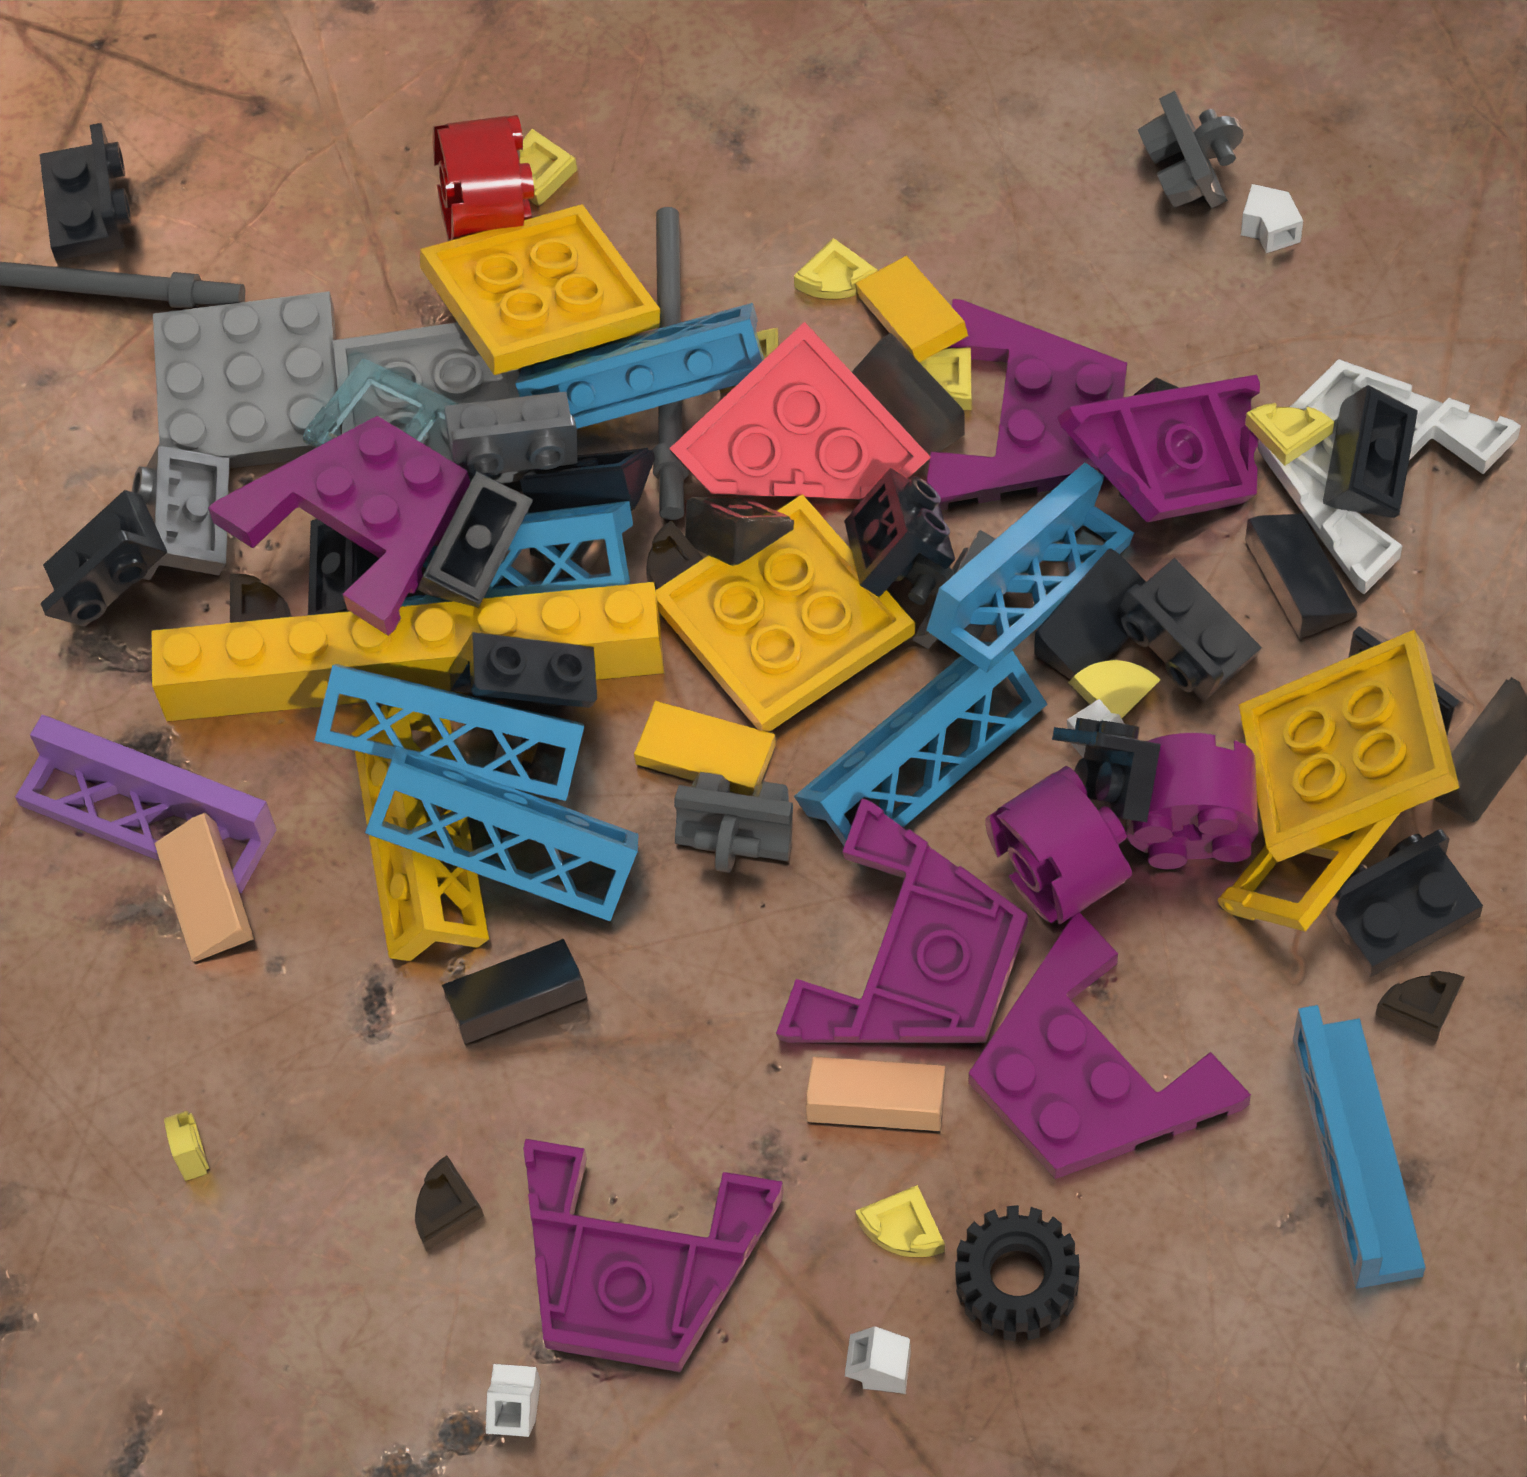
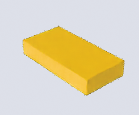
M907 255L855 283L859 298L915 364L922 362L968 336L965 321Z
M655 701L634 752L636 765L692 781L695 780L700 772L723 775L730 782L731 792L753 796L755 786L760 785L776 746L775 734Z

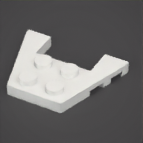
M1338 359L1290 406L1303 410L1311 407L1321 411L1334 421L1333 434L1286 466L1260 440L1258 451L1358 591L1365 594L1400 559L1402 545L1358 512L1335 509L1323 504L1342 402L1363 387L1370 385L1418 410L1409 460L1430 439H1434L1482 474L1518 439L1521 425L1514 420L1499 416L1496 422L1470 413V405L1451 398L1442 403L1412 392L1413 385Z

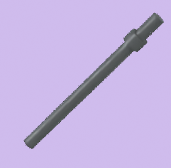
M663 207L656 212L657 305L660 308L659 328L681 323L679 211L673 207ZM682 400L658 406L659 444L653 448L655 456L653 475L659 479V514L667 520L680 519L684 515V479L690 472L669 450L683 436Z
M0 262V285L162 300L169 301V305L173 308L184 309L198 308L199 304L217 306L245 302L244 284L203 281L199 274L173 272L171 277Z

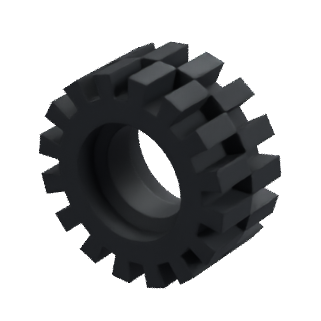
M1019 1205L1007 1206V1216L998 1217L995 1209L985 1213L984 1224L979 1226L974 1221L967 1229V1240H960L957 1248V1262H955L956 1292L959 1303L964 1302L965 1314L972 1322L977 1318L982 1321V1331L991 1336L996 1328L1003 1330L1004 1340L1016 1341V1332H1026L1028 1340L1040 1338V1328L1044 1326L1052 1332L1060 1326V1316L1062 1314L1068 1317L1074 1307V1296L1078 1294L1080 1263L1079 1254L1075 1255V1241L1070 1233L1065 1236L1062 1234V1223L1055 1217H1052L1048 1223L1043 1221L1042 1210L1031 1207L1029 1216L1019 1215ZM1010 1251L1027 1252L1041 1263L1044 1270L1043 1281L1036 1290L1022 1296L1006 1294L998 1289L991 1279L990 1270L996 1259Z

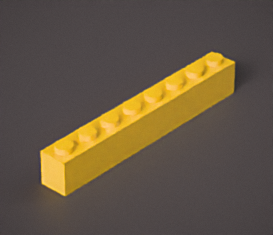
M654 582L483 598L479 608L454 601L401 606L399 609L401 619L396 629L389 636L350 611L152 631V687L166 721L323 706L332 665L334 664L450 691L449 669L472 632L594 647L596 680L664 673L660 616ZM340 694L337 705L367 701Z

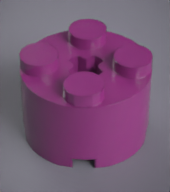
M1179 733L1149 740L1148 742L1159 743L1161 746L1147 823L1126 819L1128 841L1137 849L1148 853V863L1160 869L1182 867L1187 863V859L1215 858L1223 862H1238L1247 859L1251 855V843L1258 835L1256 761L1253 751L1247 745L1234 740V751L1216 746L1215 735L1206 733Z
M1068 766L1045 777L999 807L985 819L987 835L996 856L1000 857L1008 851L1012 864L1016 869L1008 877L1027 903L1043 919L1050 923L1058 919V924H1061L1067 919L1072 918L1125 883L1132 876L1131 867L1118 845L1127 838L1122 823L1110 808L1104 806L1097 810L1087 797V791L1076 772Z

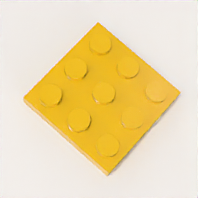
M583 204L524 220V226L487 230L420 249L421 270L493 375L516 370L660 327L659 306Z
M803 494L656 589L659 613L758 730L765 732L772 731L915 635V622L887 590L878 597L860 586L851 549Z
M1411 630L1238 704L1246 745L1255 755L1257 802L1266 848L1277 862L1459 788L1425 646L1415 630Z

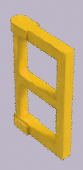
M1400 813L1356 830L1349 840L1336 838L1303 852L1332 859V861L1299 903L1254 892L1277 863L1265 844L1231 887H1227L1218 898L1219 905L1226 912L1234 916L1253 921L1256 918L1306 932Z

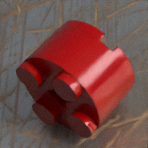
M518 115L454 122L433 127L434 166L439 165L440 179L437 191L448 239L454 240L492 229L524 226V220L532 218L528 199L534 198V183L530 164H520L517 151L523 150V137Z

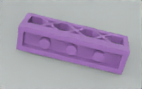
M43 714L30 734L39 757L15 796L19 806L158 861L160 860L154 844L158 840L153 839L149 824L174 815L188 821L192 817L206 813L217 823L222 840L231 837L247 844L232 870L238 891L242 893L277 830L266 801ZM54 768L77 777L81 789L77 793L57 800L40 794ZM86 781L96 784V786L88 788ZM121 794L132 799L136 810L134 814L110 822L98 817L94 802ZM141 802L152 807L144 810ZM86 806L88 813L77 808ZM142 827L144 835L132 830Z

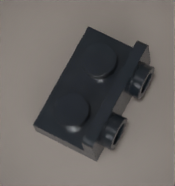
M102 123L90 125L91 145L39 154L50 247L55 261L125 248L122 225L131 223V212L125 189H117L116 178L125 176L124 161L119 142L108 143Z
M890 468L844 520L859 584L878 597L894 581H900L906 577L919 553L944 569H948L955 561L949 538L950 529L944 521L939 504L941 498L935 489L921 478L912 477L909 480Z
M127 490L121 492L43 564L54 588V591L41 602L45 616L86 627L90 622L102 616L106 608L132 584L143 579L148 570L167 553V549L142 495Z
M1175 558L1142 586L1135 584L1130 588L1117 610V614L1121 617L1122 625L1127 634L1139 645L1149 646L1166 663V671L1173 682L1186 692L1193 691L1203 703L1255 659L1262 649L1249 633Z
M472 632L449 669L450 691L472 693L475 697L484 700L506 698L532 701L537 705L545 707L566 705L584 708L592 707L597 700L594 647Z
M1077 718L1075 730L1054 727L1052 740L1086 746L1084 758L1078 761L1074 771L1083 782L1087 791V797L1097 810L1106 806L1118 818L1147 823L1161 744L1138 740L1140 730L1138 726L1104 720L1096 721Z
M1438 829L1424 838L1420 834H1414L1405 838L1392 848L1387 858L1369 868L1365 864L1358 865L1329 902L1326 916L1369 977L1374 976L1481 916L1483 904L1446 855L1450 839L1442 829Z

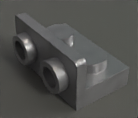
M566 392L444 406L445 424L452 462L467 470L469 477H473L476 471L489 477L498 473L531 469L546 470L563 465L577 464V427L575 418L570 414Z
M158 445L147 466H139L137 468L132 492L142 495L167 549V553L148 570L143 579L151 580L159 565L220 575L226 565L227 532L213 523L208 507L213 502L228 495L229 458Z

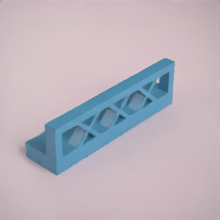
M753 303L522 367L515 384L519 397L566 392L570 414L575 418L577 429L737 385L764 360L756 332L758 318Z
M1083 463L939 587L926 631L986 673L989 672L1050 616L1109 548L1120 554L1130 545L1134 532L1094 506L1104 475L1087 463ZM1084 525L1107 540V542L1103 545L1077 544L1074 532ZM1041 561L1068 562L1070 574L1068 576H1041L1039 563ZM1006 592L1032 593L1034 606L1032 608H1006L1003 594ZM969 624L996 625L998 638L991 645L987 646L964 629Z
M624 501L526 514L508 551H511L502 561L484 598L629 584L630 578L622 533L633 526L630 502ZM605 539L611 573L590 575L570 559L583 541ZM570 543L564 553L553 546ZM433 546L423 564L425 569H427L438 546ZM535 547L555 563L544 581L531 582L511 566L522 549ZM562 569L572 576L570 578L556 579ZM503 576L513 583L511 585L497 586ZM426 594L406 597L402 606L452 601Z
M981 641L982 643H984V644L987 645V646H989V645H991V644L993 643V642ZM1013 651L987 673L961 655L806 785L794 798L808 817L826 820L843 846H845L852 827L844 814L864 797L880 799L879 807L884 811V814L904 827L1048 704ZM1008 677L1023 701L1005 717L989 715L992 690L1004 678ZM975 704L974 713L965 712ZM957 718L973 720L969 747L959 756L944 755L943 747L946 727ZM988 722L997 723L987 731ZM929 743L928 752L919 751ZM911 757L927 759L923 786L912 796L896 794L899 767ZM941 761L949 762V764L940 771ZM882 782L881 792L872 791ZM894 801L903 802L893 811Z
M334 664L332 665L314 741L392 759L395 748L398 746L513 789L566 801L584 724ZM340 694L366 700L380 722L358 737L331 731ZM377 703L401 708L402 710L387 719ZM413 711L429 715L443 737L421 752L404 748L391 727L393 723ZM440 718L464 723L465 725L449 734ZM475 727L492 730L506 752L484 767L467 763L454 742L455 739ZM385 730L393 745L369 740V738ZM503 733L528 740L512 749ZM538 742L565 748L557 784L531 779L516 755ZM448 745L456 760L431 754ZM510 760L519 775L494 769Z
M396 746L365 831L368 835L607 921L612 919L638 852L639 838L638 833ZM394 791L420 799L431 821L410 830L385 822L384 818ZM435 805L451 810V812L440 816ZM465 817L483 822L493 843L472 852L455 847L445 826ZM497 827L513 834L501 838ZM436 831L441 841L424 835ZM527 839L534 840L545 845L554 865L533 874L516 869L507 848ZM558 849L574 856L562 860ZM498 853L502 863L486 857ZM589 861L615 870L603 900L577 891L568 871ZM559 875L564 886L548 879Z
M1318 1005L1298 1008L1293 1044L1355 1288L1423 1277L1426 1267L1360 1018L1323 1025Z

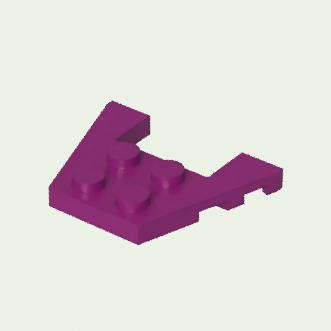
M953 299L952 308L965 321L968 336L947 348H971V359L1006 362L1008 364L995 456L987 457L931 451L927 483L939 494L941 498L939 503L941 511L948 509V503L977 498L978 504L1000 500L1001 493L1032 487H1036L1037 493L1053 490L1083 463H1087L1103 474L1060 426L1057 417L1071 406L1123 398L1127 376V362L962 299ZM1104 475L1103 481L1108 480V478Z
M375 416L218 499L208 509L214 524L251 548H254L293 510L301 508L380 558L342 595L347 610L389 636L396 629L401 619L399 609L407 594H414L423 577L421 568L433 546L440 544L470 485L468 471L379 416Z
M861 799L842 851L844 859L905 878L862 998L857 999L796 979L776 1032L778 1039L787 1043H986L1028 924L1027 913L963 867L954 865L932 849L927 841L912 830H906L893 821L876 804L869 800Z
M1080 912L1071 918L968 1073V1083L1054 1179L1134 1151L1135 1145L1164 1134L1171 1133L1175 1136L1194 1129L1197 1126V1122L1226 1112L1227 1116L1240 1112L1250 1105L1251 1094L1211 1052L1163 1090L1156 1092L1071 1001L1116 966L1118 962V953Z
M525 1139L523 1150L527 1169L528 1198L533 1227L542 1333L546 1349L680 1372L779 1207L784 1193L783 1182L723 1172L709 1236L700 1237L574 1215L587 1160L585 1149Z

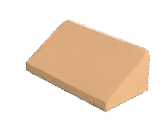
M202 813L192 817L154 843L193 962L254 939L217 823L210 816Z
M813 1057L805 1105L807 1122L940 1131L945 1066Z

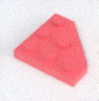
M805 322L669 448L711 495L797 498L803 494L805 498L863 500L890 468L908 479L931 458Z

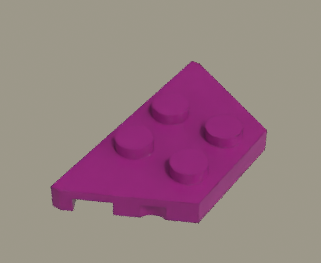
M1257 374L1071 406L1057 417L1060 426L1146 522L1244 504L1257 494L1258 468L1254 461V452L1258 447V438L1245 425L1246 413L1251 411V399L1260 393V381Z

